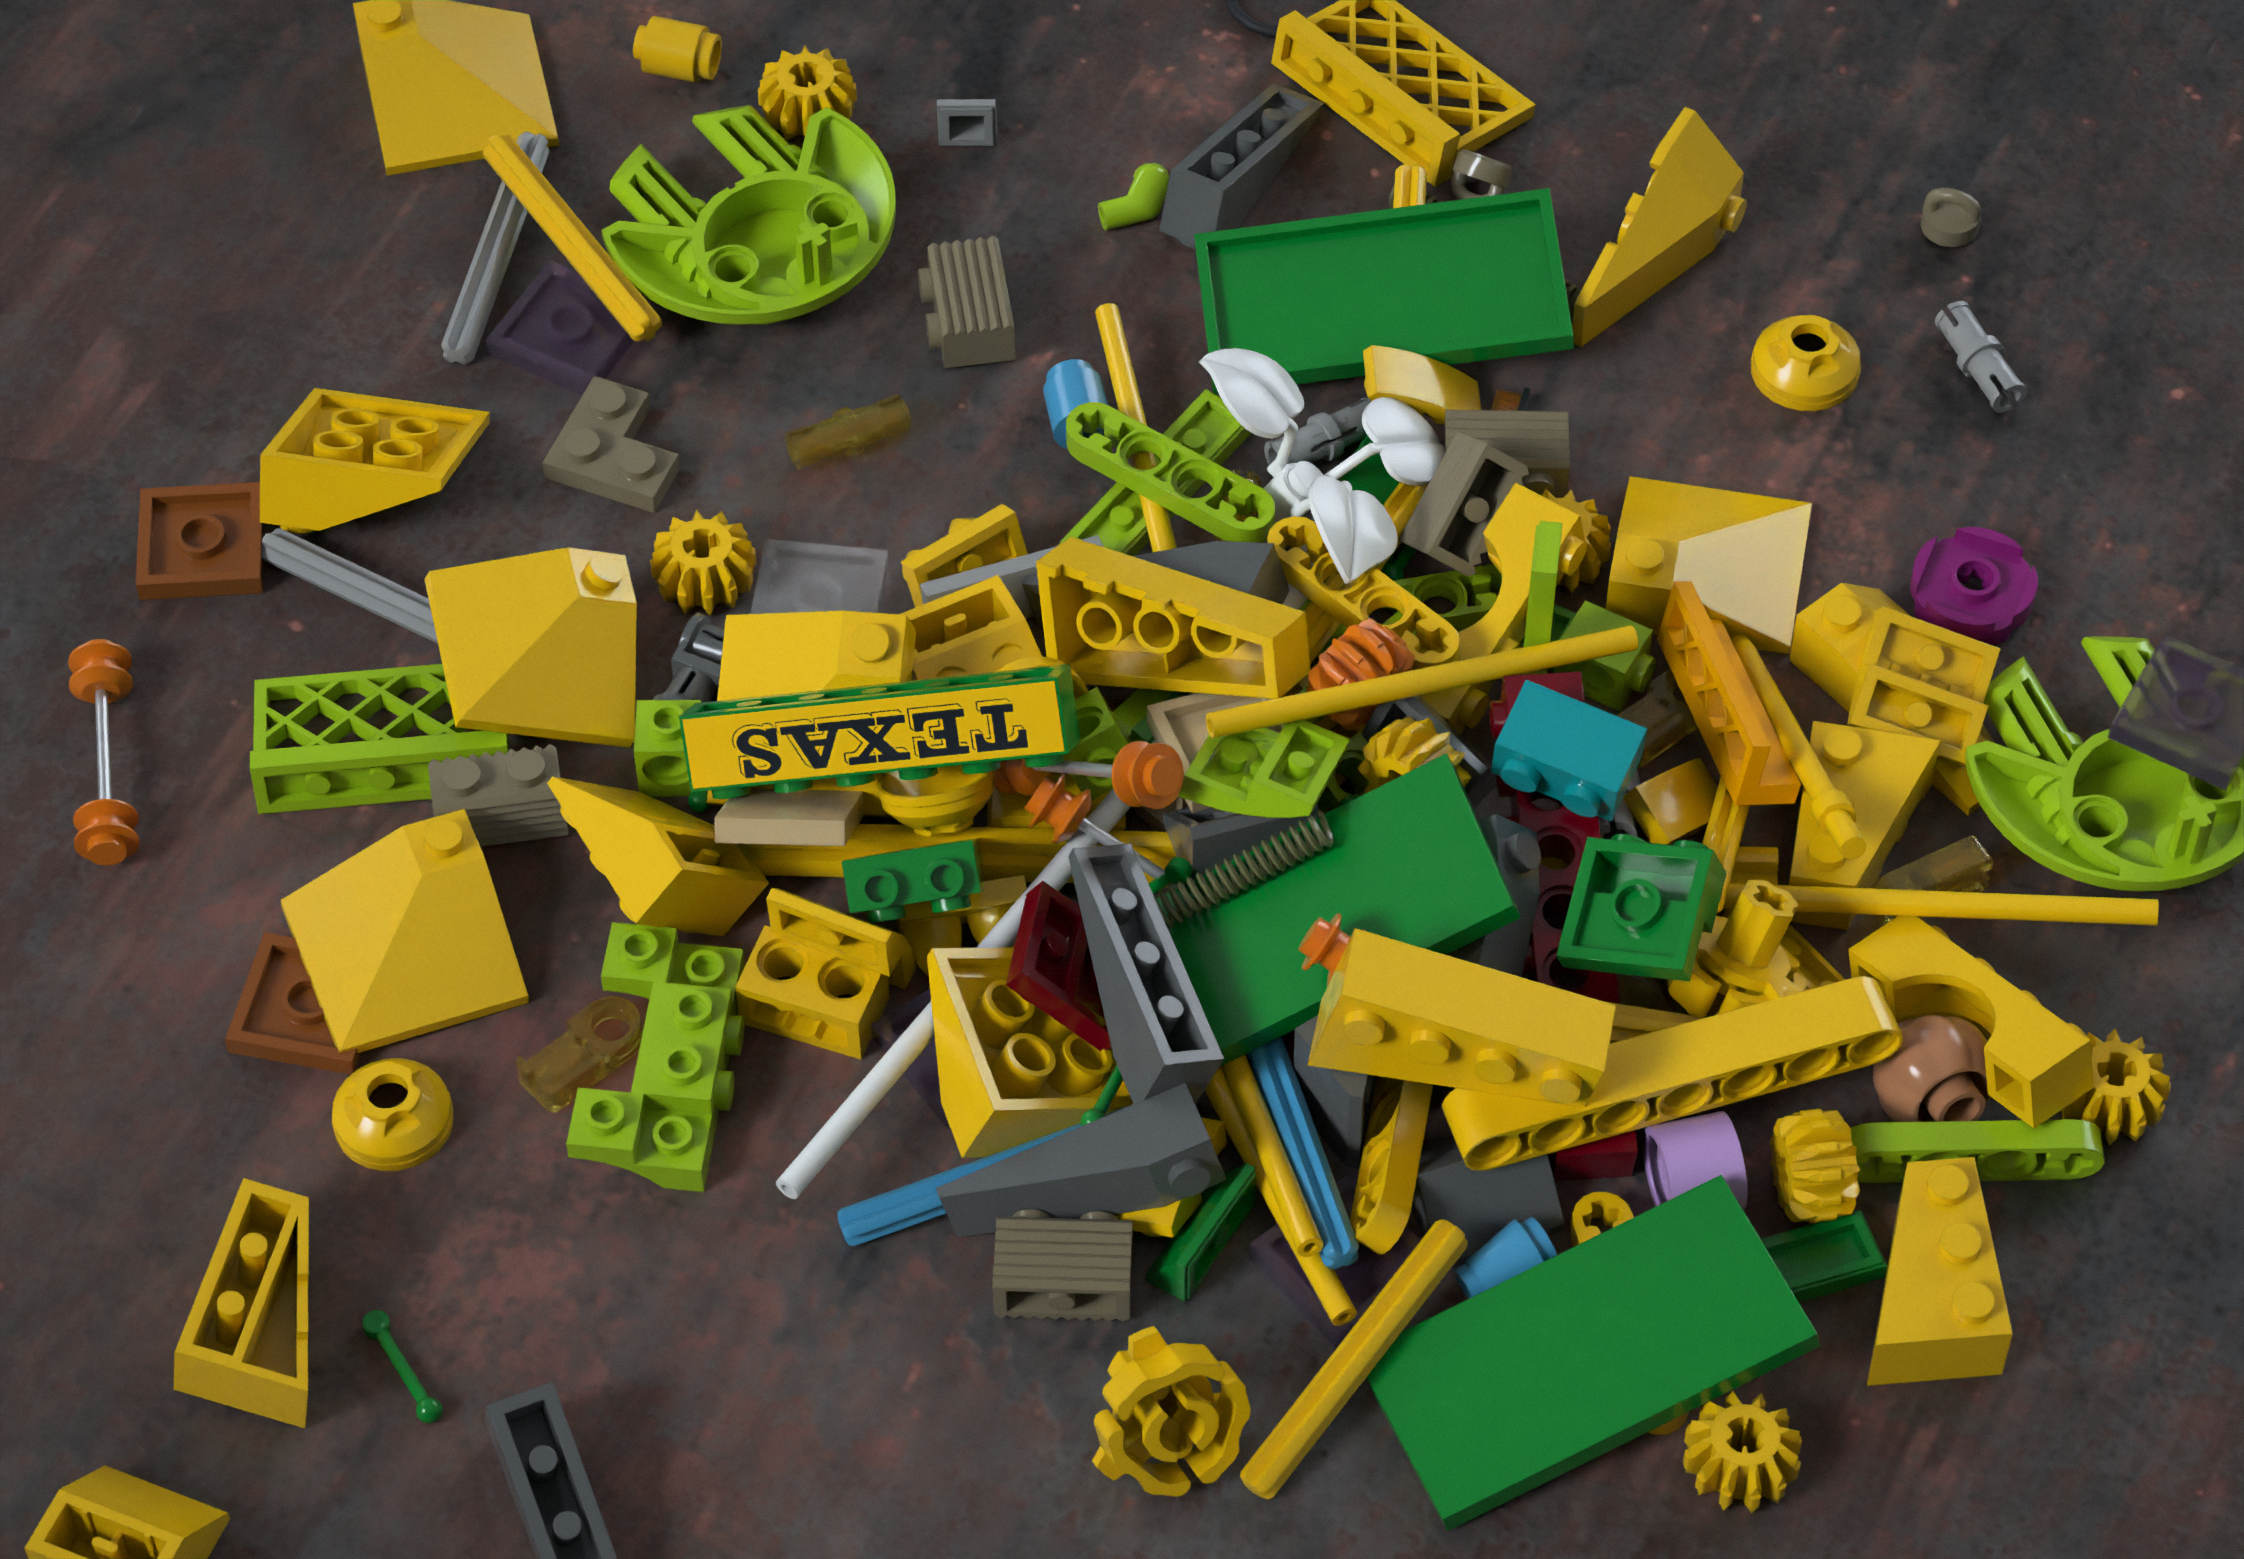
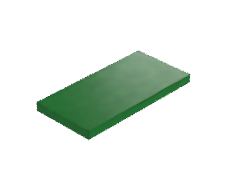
M1550 188L1194 234L1208 353L1232 348L1258 352L1282 366L1296 384L1365 376L1363 350L1371 345L1410 351L1447 365L1574 349L1573 329ZM1211 377L1213 393L1218 395L1219 393Z
M1447 753L1324 814L1333 837L1332 847L1324 845L1323 851L1315 850L1313 857L1305 854L1304 861L1296 859L1294 867L1287 864L1285 871L1277 868L1276 876L1268 873L1267 880L1259 879L1257 886L1249 883L1248 890L1240 888L1239 894L1231 893L1229 900L1222 898L1220 904L1212 902L1210 909L1203 907L1202 913L1194 912L1192 919L1185 917L1183 923L1175 921L1173 928L1167 926L1224 1057L1220 1066L1295 1030L1298 1026L1318 1016L1321 999L1327 989L1328 970L1318 963L1306 971L1301 969L1306 955L1298 951V947L1310 927L1319 917L1330 922L1337 913H1340L1342 915L1340 930L1350 937L1355 928L1364 929L1373 934L1444 955L1521 918L1457 770ZM1316 818L1315 820H1316L1317 824L1319 825L1320 829H1321L1322 832L1324 833V830H1323L1322 825H1321V823H1320V821H1319V818ZM1309 822L1306 823V826L1308 827L1309 831L1311 832V834H1312L1313 837L1315 838L1314 833H1313V831H1312V828H1311ZM1300 827L1296 828L1297 831H1298V833L1300 834L1301 838L1303 839V841H1304L1305 844H1306V841H1305V839H1304V836H1303V834H1302V832H1301ZM1288 832L1287 835L1289 836V838H1290V840L1292 841L1293 845H1294L1295 848L1297 849L1296 844H1295V842H1294V839H1293L1291 833ZM1280 836L1278 837V840L1287 853L1284 842ZM1272 841L1268 842V844L1270 845L1272 851L1274 852V854H1275L1276 857L1278 858V855H1277V853H1276V850H1275V848H1274V846H1273ZM1260 846L1259 849L1269 864L1266 853L1263 847ZM1252 850L1249 853L1251 854L1253 860L1259 867L1256 856ZM1244 855L1240 856L1242 862L1251 874ZM1232 860L1231 863H1232L1234 869L1236 870V872L1238 873V875H1239L1240 878H1241V875H1240V872H1239V870H1238V867H1237L1235 861ZM1224 864L1221 867L1224 870L1230 882L1232 883L1231 877ZM1215 869L1212 870V872H1213L1214 876L1216 877L1217 881L1219 882V884H1220L1221 887L1223 888L1222 883H1221V880H1220V878H1219V876H1218L1217 871H1216ZM1204 874L1203 877L1206 883L1208 884L1211 891L1214 893L1207 875ZM1196 878L1194 879L1195 885L1204 897L1201 886ZM1187 883L1184 884L1190 897L1195 902L1189 885ZM1176 888L1175 891L1186 908L1184 899L1179 889ZM1168 892L1166 893V896L1177 913L1174 902ZM1159 897L1156 898L1159 903V906L1168 918L1162 901Z
M1721 1174L1402 1331L1365 1380L1446 1531H1449L1820 1347L1816 1330Z

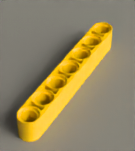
M1861 976L1609 1044L1605 1072L1585 1107L1456 1088L1446 1096L1442 1109L1466 1167L1476 1171L1491 1170L1870 1066L1884 1061L1893 1055L1902 1045L1903 1034L1878 982L1872 977Z

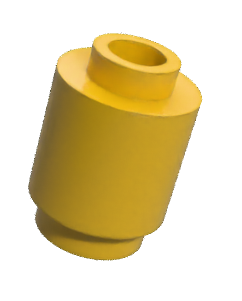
M652 16L647 26L640 25L638 27L633 44V57L640 60L643 73L698 83L701 78L714 79L722 53L721 35L710 33L708 26Z

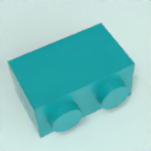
M1525 680L1495 743L1491 773L1500 776L1507 785L1522 792L1537 791L1561 801L1568 810L1584 817L1599 816L1612 822L1641 760L1648 728Z

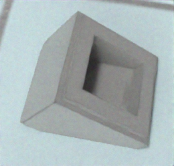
M995 99L937 100L939 146H997V108Z

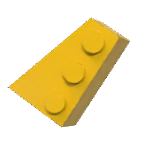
M1813 721L1809 743L1834 788L1844 792L1856 812L1855 825L1866 843V850L1857 859L1849 860L1844 858L1832 836L1825 835L1818 827L1811 814L1812 800L1804 786H1802L1788 885L1872 888L1882 872L1883 863L1896 841H1900L1907 829L1908 820L1921 798H1925L1932 786L1941 740ZM1795 912L1791 922L1848 930L1857 914Z
M1975 1157L1907 1162L1896 1213L1867 1386L2002 1375L2013 1332Z
M243 1178L174 1352L173 1390L304 1429L306 1428L308 1401L309 1197Z

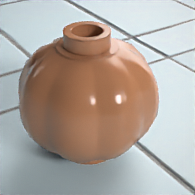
M1924 1015L1899 1023L1898 1026L1903 1034L1901 1047L1893 1055L1873 1066L1874 1088L1886 1114L1893 1122L1977 1121L1985 1110L1986 1102L1991 1098L1987 1091L1984 1046L1988 1041L1982 1032L1973 1023L1952 1016ZM1921 1102L1923 1103V1105L1925 1106V1108H1926L1927 1110H1925L1924 1108H1922V1107L1920 1106Z

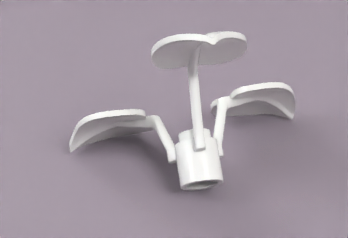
M1232 348L1206 354L1198 363L1211 375L1222 401L1234 418L1246 430L1257 436L1274 439L1284 433L1277 457L1267 467L1268 472L1274 478L1263 488L1272 496L1275 502V523L1288 517H1304L1311 511L1323 542L1344 584L1352 583L1366 571L1384 562L1395 551L1397 546V532L1391 517L1373 495L1365 491H1353L1348 481L1340 482L1338 479L1370 456L1380 454L1384 467L1395 480L1413 486L1429 484L1445 454V446L1439 443V437L1431 425L1408 404L1391 397L1377 398L1370 402L1362 413L1363 428L1374 443L1367 444L1325 475L1315 465L1307 461L1287 464L1298 434V426L1292 418L1296 417L1304 408V399L1295 381L1276 361L1258 352Z

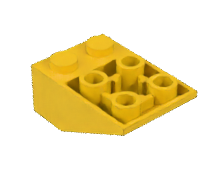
M999 575L900 613L908 616L916 630L911 681L996 672L1006 664L1021 658L1042 657L1024 615Z
M553 776L547 782L561 805V815L568 824L577 830L591 852L589 857L592 864L599 872L606 876L620 898L619 905L621 910L630 920L638 925L677 928V930L686 933L696 932L724 936L769 884L745 845L715 843V826L638 791Z

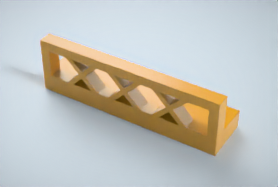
M1674 581L1657 641L1734 805L1795 804L1801 783L1722 620L1709 618L1692 581Z

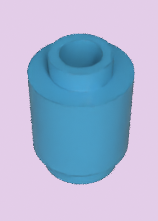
M1079 359L1066 360L1056 364L1048 371L1046 383L1043 387V395L1053 437L1058 445L1067 449L1066 419L1069 413L1078 405L1087 402H1100L1108 405L1102 378L1098 372L1093 370V367L1088 362ZM1100 428L1092 433H1099L1104 436V430ZM1083 431V437L1089 438L1092 435Z

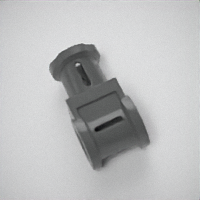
M700 613L693 615L684 628L678 648L671 658L673 680L664 693L655 695L652 700H701V703L711 702L712 700L717 701L725 629L712 625L710 617Z

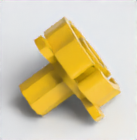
M1748 880L1730 917L1716 916L1712 933L1702 932L1690 982L1667 979L1670 995L1689 1014L1703 1018L1707 1016L1718 992L1725 995V998L1716 1015L1805 991L1808 982L1802 975L1796 973L1800 965L1798 959L1780 944L1799 906L1793 896L1788 891L1773 886L1767 880Z
M1155 1326L1145 1328L1128 1336V1350L1118 1351L1107 1369L1112 1378L1103 1387L1102 1394L1112 1408L1113 1414L1108 1409H1105L1095 1415L1094 1426L1100 1447L1092 1462L1096 1468L1113 1481H1116L1124 1474L1133 1476L1144 1491L1152 1495L1179 1497L1188 1492L1191 1481L1177 1464V1460L1181 1458L1185 1459L1202 1483L1210 1484L1215 1482L1233 1463L1240 1451V1434L1243 1426L1250 1418L1251 1412L1246 1386L1228 1363L1217 1361L1210 1350L1203 1344L1173 1343L1167 1345ZM1206 1377L1220 1381L1221 1392L1213 1393L1212 1385ZM1194 1443L1196 1445V1448L1192 1450ZM1152 1456L1162 1462L1154 1464L1146 1461Z

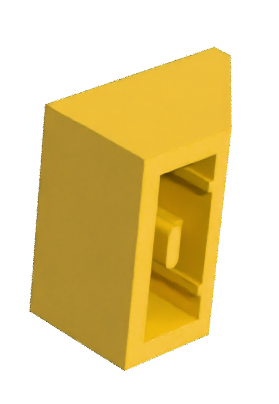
M104 1465L58 1490L24 1549L28 1559H208L227 1526L230 1517L228 1512Z

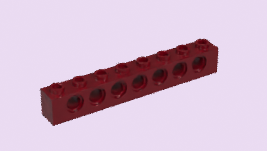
M1581 672L1504 676L1500 700L1490 701L1492 739L1498 738L1525 680L1585 703ZM1496 775L1498 796L1510 798L1511 816L1504 818L1537 832L1541 859L1557 857L1568 865V867L1560 870L1546 868L1541 863L1539 865L1540 895L1522 975L1529 974L1530 980L1559 989L1562 988L1556 986L1552 979L1562 975L1571 976L1577 979L1582 984V987L1566 991L1604 1002L1620 1004L1617 973L1563 968L1556 957L1563 930L1556 929L1545 921V919L1551 916H1567L1587 837L1601 838L1598 816L1584 817L1568 810L1561 801L1537 791L1522 792L1507 785L1500 776ZM1547 798L1557 802L1561 808L1552 811L1542 810L1535 806L1533 801ZM1633 1130L1549 1153L1548 1158L1554 1181L1632 1177L1638 1153L1636 1131Z

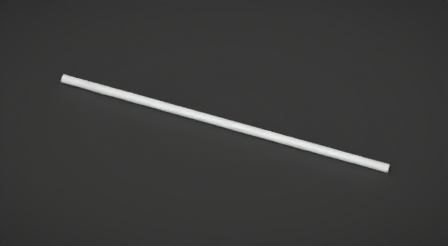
M1288 583L1290 591L1283 605L1299 610L1309 598ZM1112 789L1087 819L1109 833L1131 806L1124 804L1118 798L1114 789ZM1078 829L976 948L1012 947L1016 941L1026 894L1042 881L1060 891L1072 877L1068 857L1072 849L1094 847L1100 843ZM931 1001L777 1179L776 1185L784 1195L791 1199H797L933 1040L935 1035Z

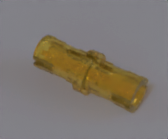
M895 394L862 408L859 407L851 410L849 407H843L834 410L833 417L809 426L787 431L785 433L786 448L793 464H796V468L802 469L834 455L846 453L848 456L862 453L864 446L889 436L892 437L911 430V417L905 401L901 400L899 394Z

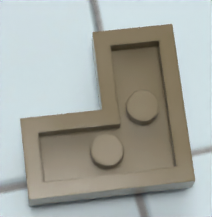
M594 376L546 455L542 465L545 479L655 513L680 471L679 454L633 440L651 409L648 392Z

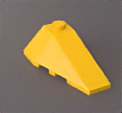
M1684 107L1658 145L1650 160V167L1656 170L1649 181L1645 196L1633 192L1625 207L1626 215L1619 230L1617 244L1611 241L1606 243L1574 303L1572 329L1575 345L1582 347L1710 254L1726 231L1733 233L1739 227L1747 207V200L1741 198L1744 172L1695 110Z

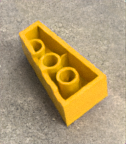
M1069 537L1036 561L1046 657L1070 664V667L1085 684L1276 699L1281 698L1305 678L1311 670L1306 614L1304 611L1074 537Z
M1355 928L1321 999L1307 1066L1585 1107L1605 1072L1616 1005Z

